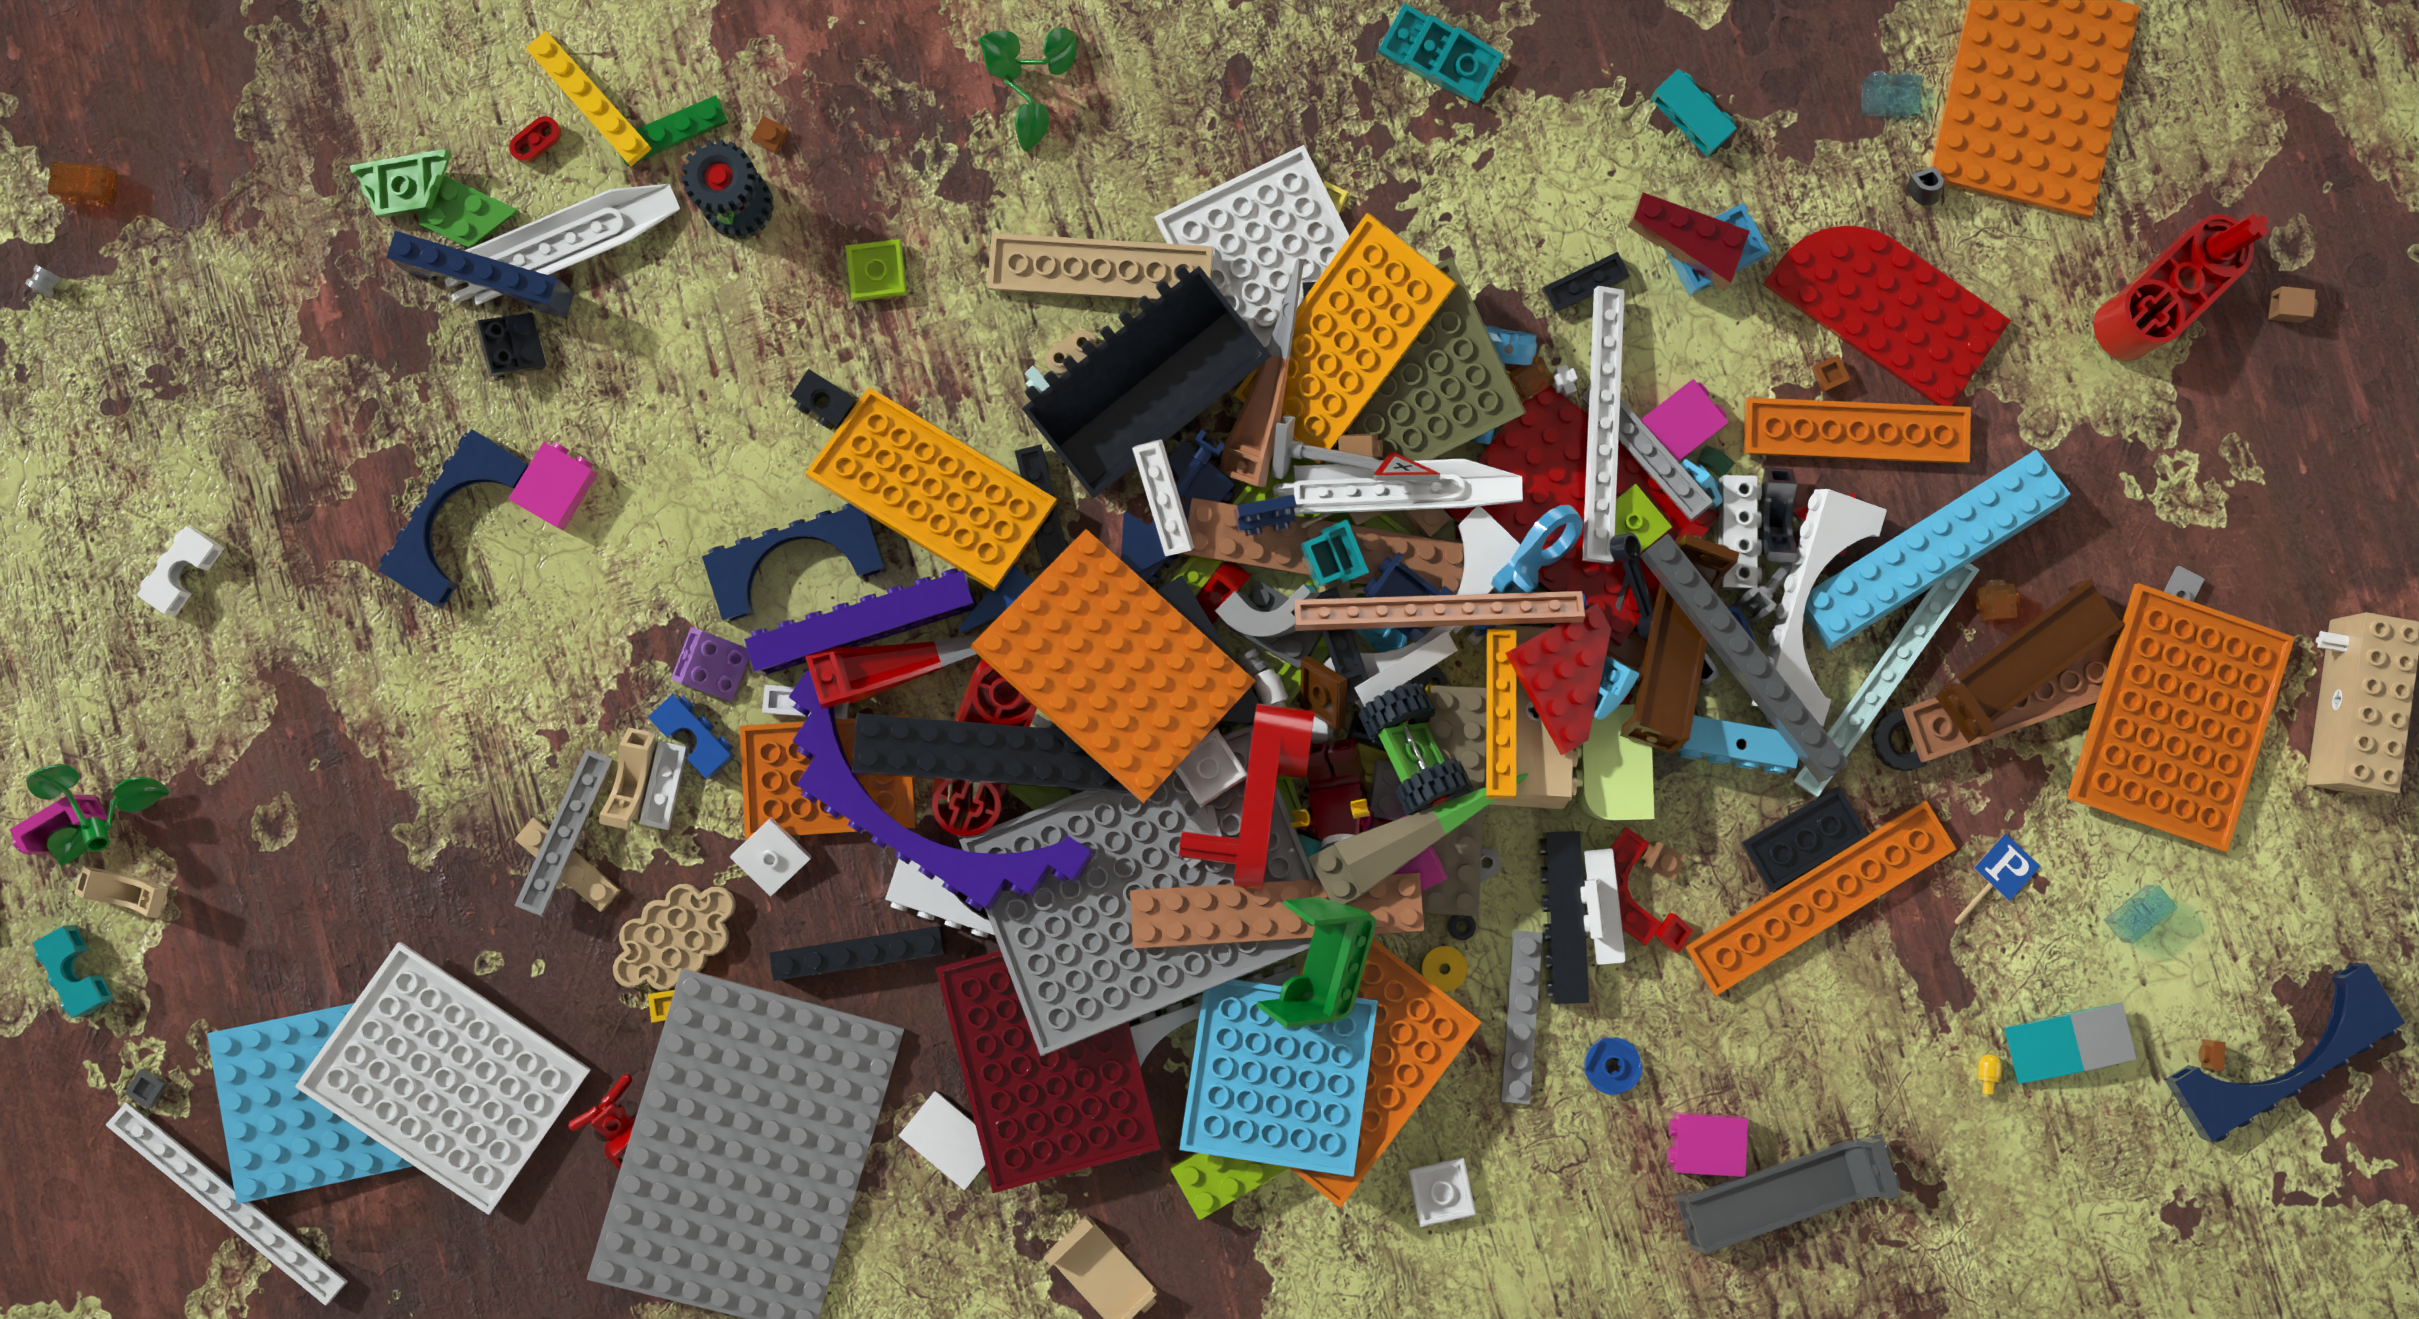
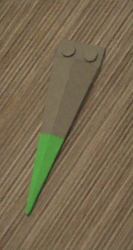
M1528 773L1517 775L1516 785L1525 780ZM1485 787L1336 842L1334 845L1308 857V861L1329 900L1348 905L1363 897L1405 864L1496 799L1486 798Z

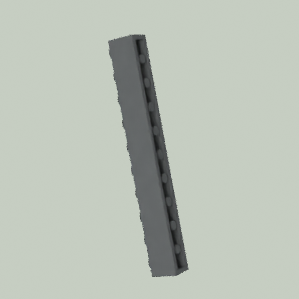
M1669 534L1665 535L1640 555L1641 559L1818 782L1828 780L1849 763L1848 759Z

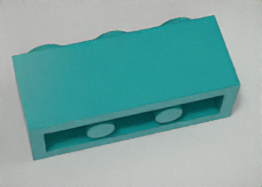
M1678 68L1654 91L1650 100L1708 158L1733 134L1737 127L1734 125L1732 117L1726 112H1721L1715 106L1713 98L1706 92L1702 93L1695 86V80L1688 73H1683Z

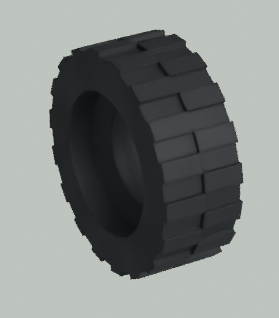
M1902 709L1888 712L1887 715L1882 716L1879 719L1880 721L1875 724L1873 728L1874 733L1871 736V739H1873L1872 749L1875 750V755L1882 761V764L1891 767L1893 770L1901 771L1916 770L1927 765L1928 761H1920L1916 749L1911 753L1903 754L1895 750L1892 745L1891 737L1894 730L1900 726H1908Z

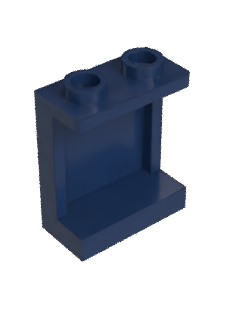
M1400 552L1393 558L1387 556L1378 568L1382 573L1377 579L1372 577L1363 589L1367 593L1364 598L1452 595L1454 593L1446 586L1440 590L1436 589L1400 562L1403 556ZM1401 627L1396 629L1416 643L1425 635L1430 627Z

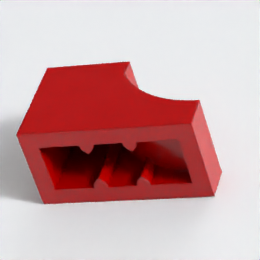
M1225 562L1215 572L1197 598L1212 625L1219 618L1216 610L1234 591L1240 592L1251 576L1236 563Z

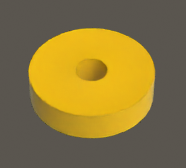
M1437 946L1428 951L1424 956L1421 972L1424 978L1442 992H1448L1457 989L1464 982L1467 975V963L1464 956L1457 949L1450 946ZM1443 963L1449 965V971L1446 974H1441L1439 971V967Z

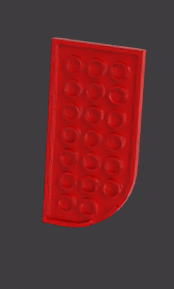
M1836 226L1810 234L1786 252L1763 283L1766 288L1937 406L1953 405L2011 321L2008 317L1893 238L1866 227Z

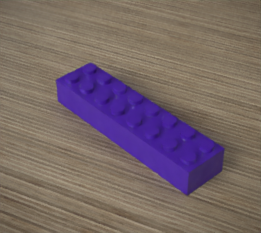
M957 568L942 572V577L931 580L930 577L915 580V586L904 588L903 585L889 588L887 589L888 594L877 597L876 594H870L861 597L860 603L849 605V602L835 605L832 607L833 611L822 614V611H816L805 615L806 620L795 622L794 619L778 624V629L768 631L767 628L751 632V637L744 639L753 670L758 674L766 676L807 663L805 656L831 648L858 647L973 611L977 603L969 577L963 570L958 571Z

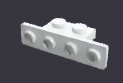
M1613 849L1587 850L1584 852L1587 880L1585 881V886L1581 887L1582 904L1587 903L1588 915H1584L1585 932H1590L1591 939H1594L1597 964L1623 963L1626 957Z

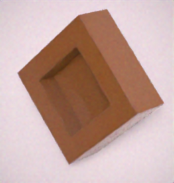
M763 115L750 140L752 143L776 155L789 130L787 127Z
M1839 355L1811 367L1823 393L1851 380Z
M2203 1039V1044L2200 1046L2198 1053L2201 1068L2224 1071L2226 1042Z

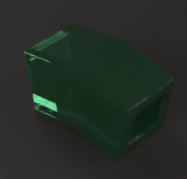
M1705 445L1696 464H1701L1710 469L1721 478L1735 465V462L1724 452Z

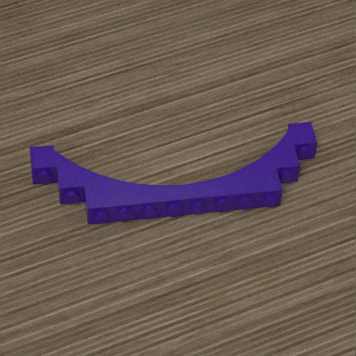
M809 669L806 670L790 694L789 698L796 703L793 708L808 717L793 739V742L800 746L797 751L812 760L796 784L803 789L801 795L814 804L819 799L827 805L824 810L837 819L842 814L850 820L847 825L860 834L864 830L874 835L871 841L883 849H886L888 845L896 849L897 852L894 856L909 865L911 860L920 865L918 871L929 879L933 880L936 875L944 881L942 884L943 888L954 895H957L959 891L968 896L965 902L980 911L982 907L991 910L1008 882H1011L1008 888L1023 897L1025 893H1028L1033 897L1051 868L1054 869L1052 875L1064 883L1068 879L1076 883L1094 856L1090 849L1066 835L1062 842L1040 849L1001 854L959 850L919 836L889 816L872 799L858 780L856 774L852 773V767L840 741L834 706L821 710Z

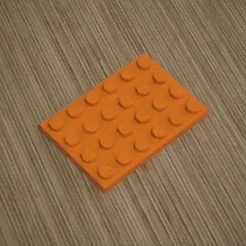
M897 715L898 717H910V715ZM856 718L835 719L840 741L852 767ZM805 721L740 726L745 839L753 835L771 817L790 836L857 832L847 825L850 821L848 818L841 814L839 819L824 810L827 806L825 803L818 799L814 804L801 795L803 789L796 785L812 762V760L797 751L800 746L793 742ZM855 773L872 799L889 816L905 828H916L913 777Z

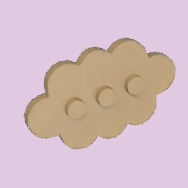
M678 884L670 889L665 900L649 902L644 907L641 918L632 919L621 928L619 941L624 952L616 958L613 965V975L616 981L628 988L638 987L648 982L655 989L670 990L676 987L681 968L696 972L701 971L705 967L707 956L721 953L728 945L730 940L729 931L724 923L734 914L736 908L733 894L723 887H710L701 893L693 885Z

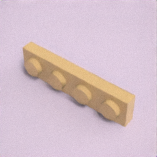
M532 818L515 840L533 856L537 857L549 828L537 818ZM573 850L561 879L598 911L603 912L621 889Z

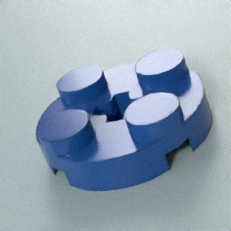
M1602 1037L1593 1043L1585 1054L1584 1074L1590 1084L1600 1092L1609 1095L1623 1093L1632 1089L1641 1077L1642 1063L1640 1062L1638 1051L1630 1042L1622 1038ZM1613 1058H1617V1065L1620 1066V1069L1618 1071L1613 1070L1611 1074L1608 1073V1067L1605 1065L1606 1061H1612Z

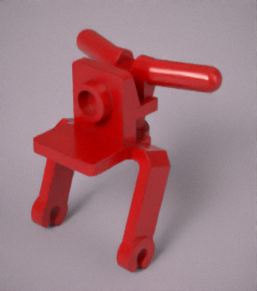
M624 1074L611 1091L601 1100L602 1103L598 1107L595 1105L589 1111L571 1120L568 1124L571 1131H577L592 1123V1126L609 1140L605 1143L604 1153L619 1170L623 1161L620 1156L626 1152L636 1119L634 1116L630 1118L627 1115L623 1105L616 1104V1101L632 1083L633 1079L630 1074Z

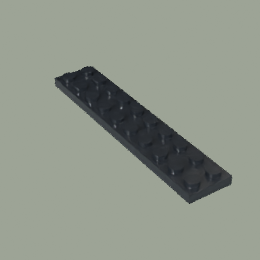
M856 714L852 773L1132 794L1061 729Z

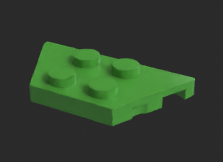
M441 149L350 165V170L352 174L358 177L362 185L360 188L363 194L368 197L370 206L376 216L386 218L432 209L450 161L451 152Z
M444 175L432 209L419 212V225L470 249L481 244L486 236H490L500 229L499 226L510 217L515 218L519 211Z

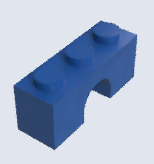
M672 694L648 718L670 739H674L681 731L690 729L696 735L697 745L687 759L706 779H712L735 757V754L731 751L734 747L724 736L718 738L712 731L714 725L704 715L699 718L692 710L695 708L694 704L685 695L679 697Z

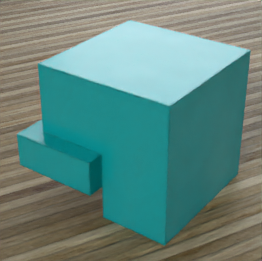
M1348 520L1320 530L1321 536L1306 541L1299 546L1316 589L1339 579L1341 584L1369 573Z

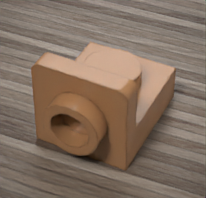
M1654 841L1653 845L1649 844L1642 854L1641 858L1645 860L1642 867L1674 882L1686 856L1665 846L1660 841Z

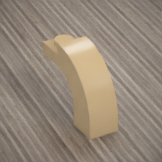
M634 728L627 729L619 744L618 771L612 792L600 813V824L628 829L632 819L637 820L645 800L653 767L656 733Z
M82 866L74 894L83 899L127 907L138 911L146 917L158 919L167 903L166 894L168 887L117 872Z

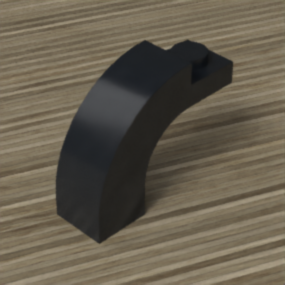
M1765 467L1761 485L1762 496L1759 502V511L1762 514V524L1759 528V539L1762 542L1761 555H1766L1767 561L1775 563H1796L1798 552L1792 532V510L1797 487L1793 469Z

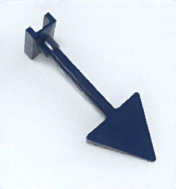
M1202 429L1194 441V445L1197 448L1191 456L1193 460L1176 484L1180 499L1202 465L1206 466L1211 457L1217 459L1225 444L1220 442L1215 449L1212 447L1214 443L1212 440L1209 439L1207 443L1203 441L1206 432ZM1124 512L1121 561L1135 573H1138L1172 556H1165L1154 519L1150 525H1146L1128 512Z

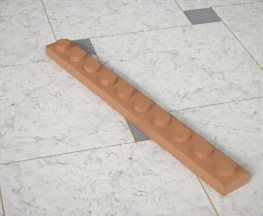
M1582 591L1294 600L1296 631L1584 622L1585 619Z

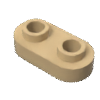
M1079 330L1050 348L1045 357L1048 369L1057 375L1065 374L1068 370L1062 363L1054 361L1055 356L1063 355L1065 358L1072 356L1077 363L1080 362L1087 355L1077 346L1078 341L1081 339L1089 340L1097 348L1094 335L1089 331Z

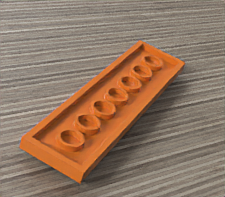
M1747 397L1745 399L1743 455L1968 464L1970 463L1971 407Z

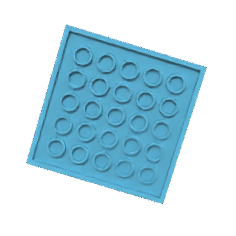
M1234 979L1204 991L1179 1150L1354 1177L1378 1001L1356 998L1352 1012L1344 1020L1285 1028L1256 1007L1258 1001L1279 999L1282 986Z
M354 1003L207 1033L237 1204L414 1166L295 1087Z

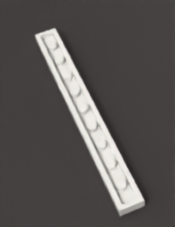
M1598 286L1594 289L1582 561L1610 564L1613 562L1610 552V541L1615 535L1624 290Z
M125 1102L106 1124L114 1133L324 1305H328L348 1282L249 1201L237 1204L235 1191L231 1185L131 1103Z

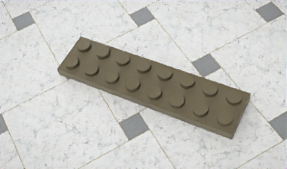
M1431 685L1430 700L1436 710V714L1430 717L1429 730L1444 761H1461L1473 785V792L1484 788L1486 688ZM1483 809L1433 844L1434 850L1448 878L1422 891L1423 913L1479 916Z

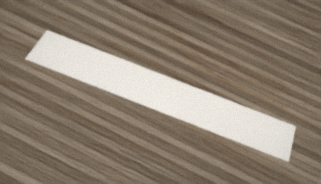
M1448 631L1354 689L1366 707L1365 704L1369 701H1374V697L1385 694V691L1389 689L1392 691L1395 687L1403 685L1458 649Z

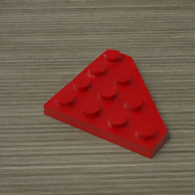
M1598 603L1585 610L1584 622L1560 623L1505 653L1560 755L1585 743L1589 738L1612 629Z

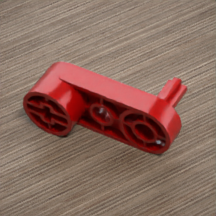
M2252 213L2241 221H2237L2235 218L2224 214H2213L2185 230L2122 291L2101 304L2095 313L2093 327L2095 337L2102 349L2113 358L2122 361H2132L2143 357L2178 337L2248 269L2253 259V242L2269 232L2265 227L2269 222L2263 214L2256 217Z
M983 659L973 672L955 721L1030 727L1037 707ZM934 779L932 810L935 820L944 830L954 835L969 837L982 834L991 828L999 817L1001 798L1007 784L973 782V789H969L963 807H960V799H964L970 782ZM950 784V794H949V802H948V801H947V798H948V785ZM984 785L987 786L986 789H985V802H984Z
M1257 704L1239 838L1182 831L1178 857L1236 864L1234 886L1263 890L1277 778L1280 775L1306 779L1315 711Z

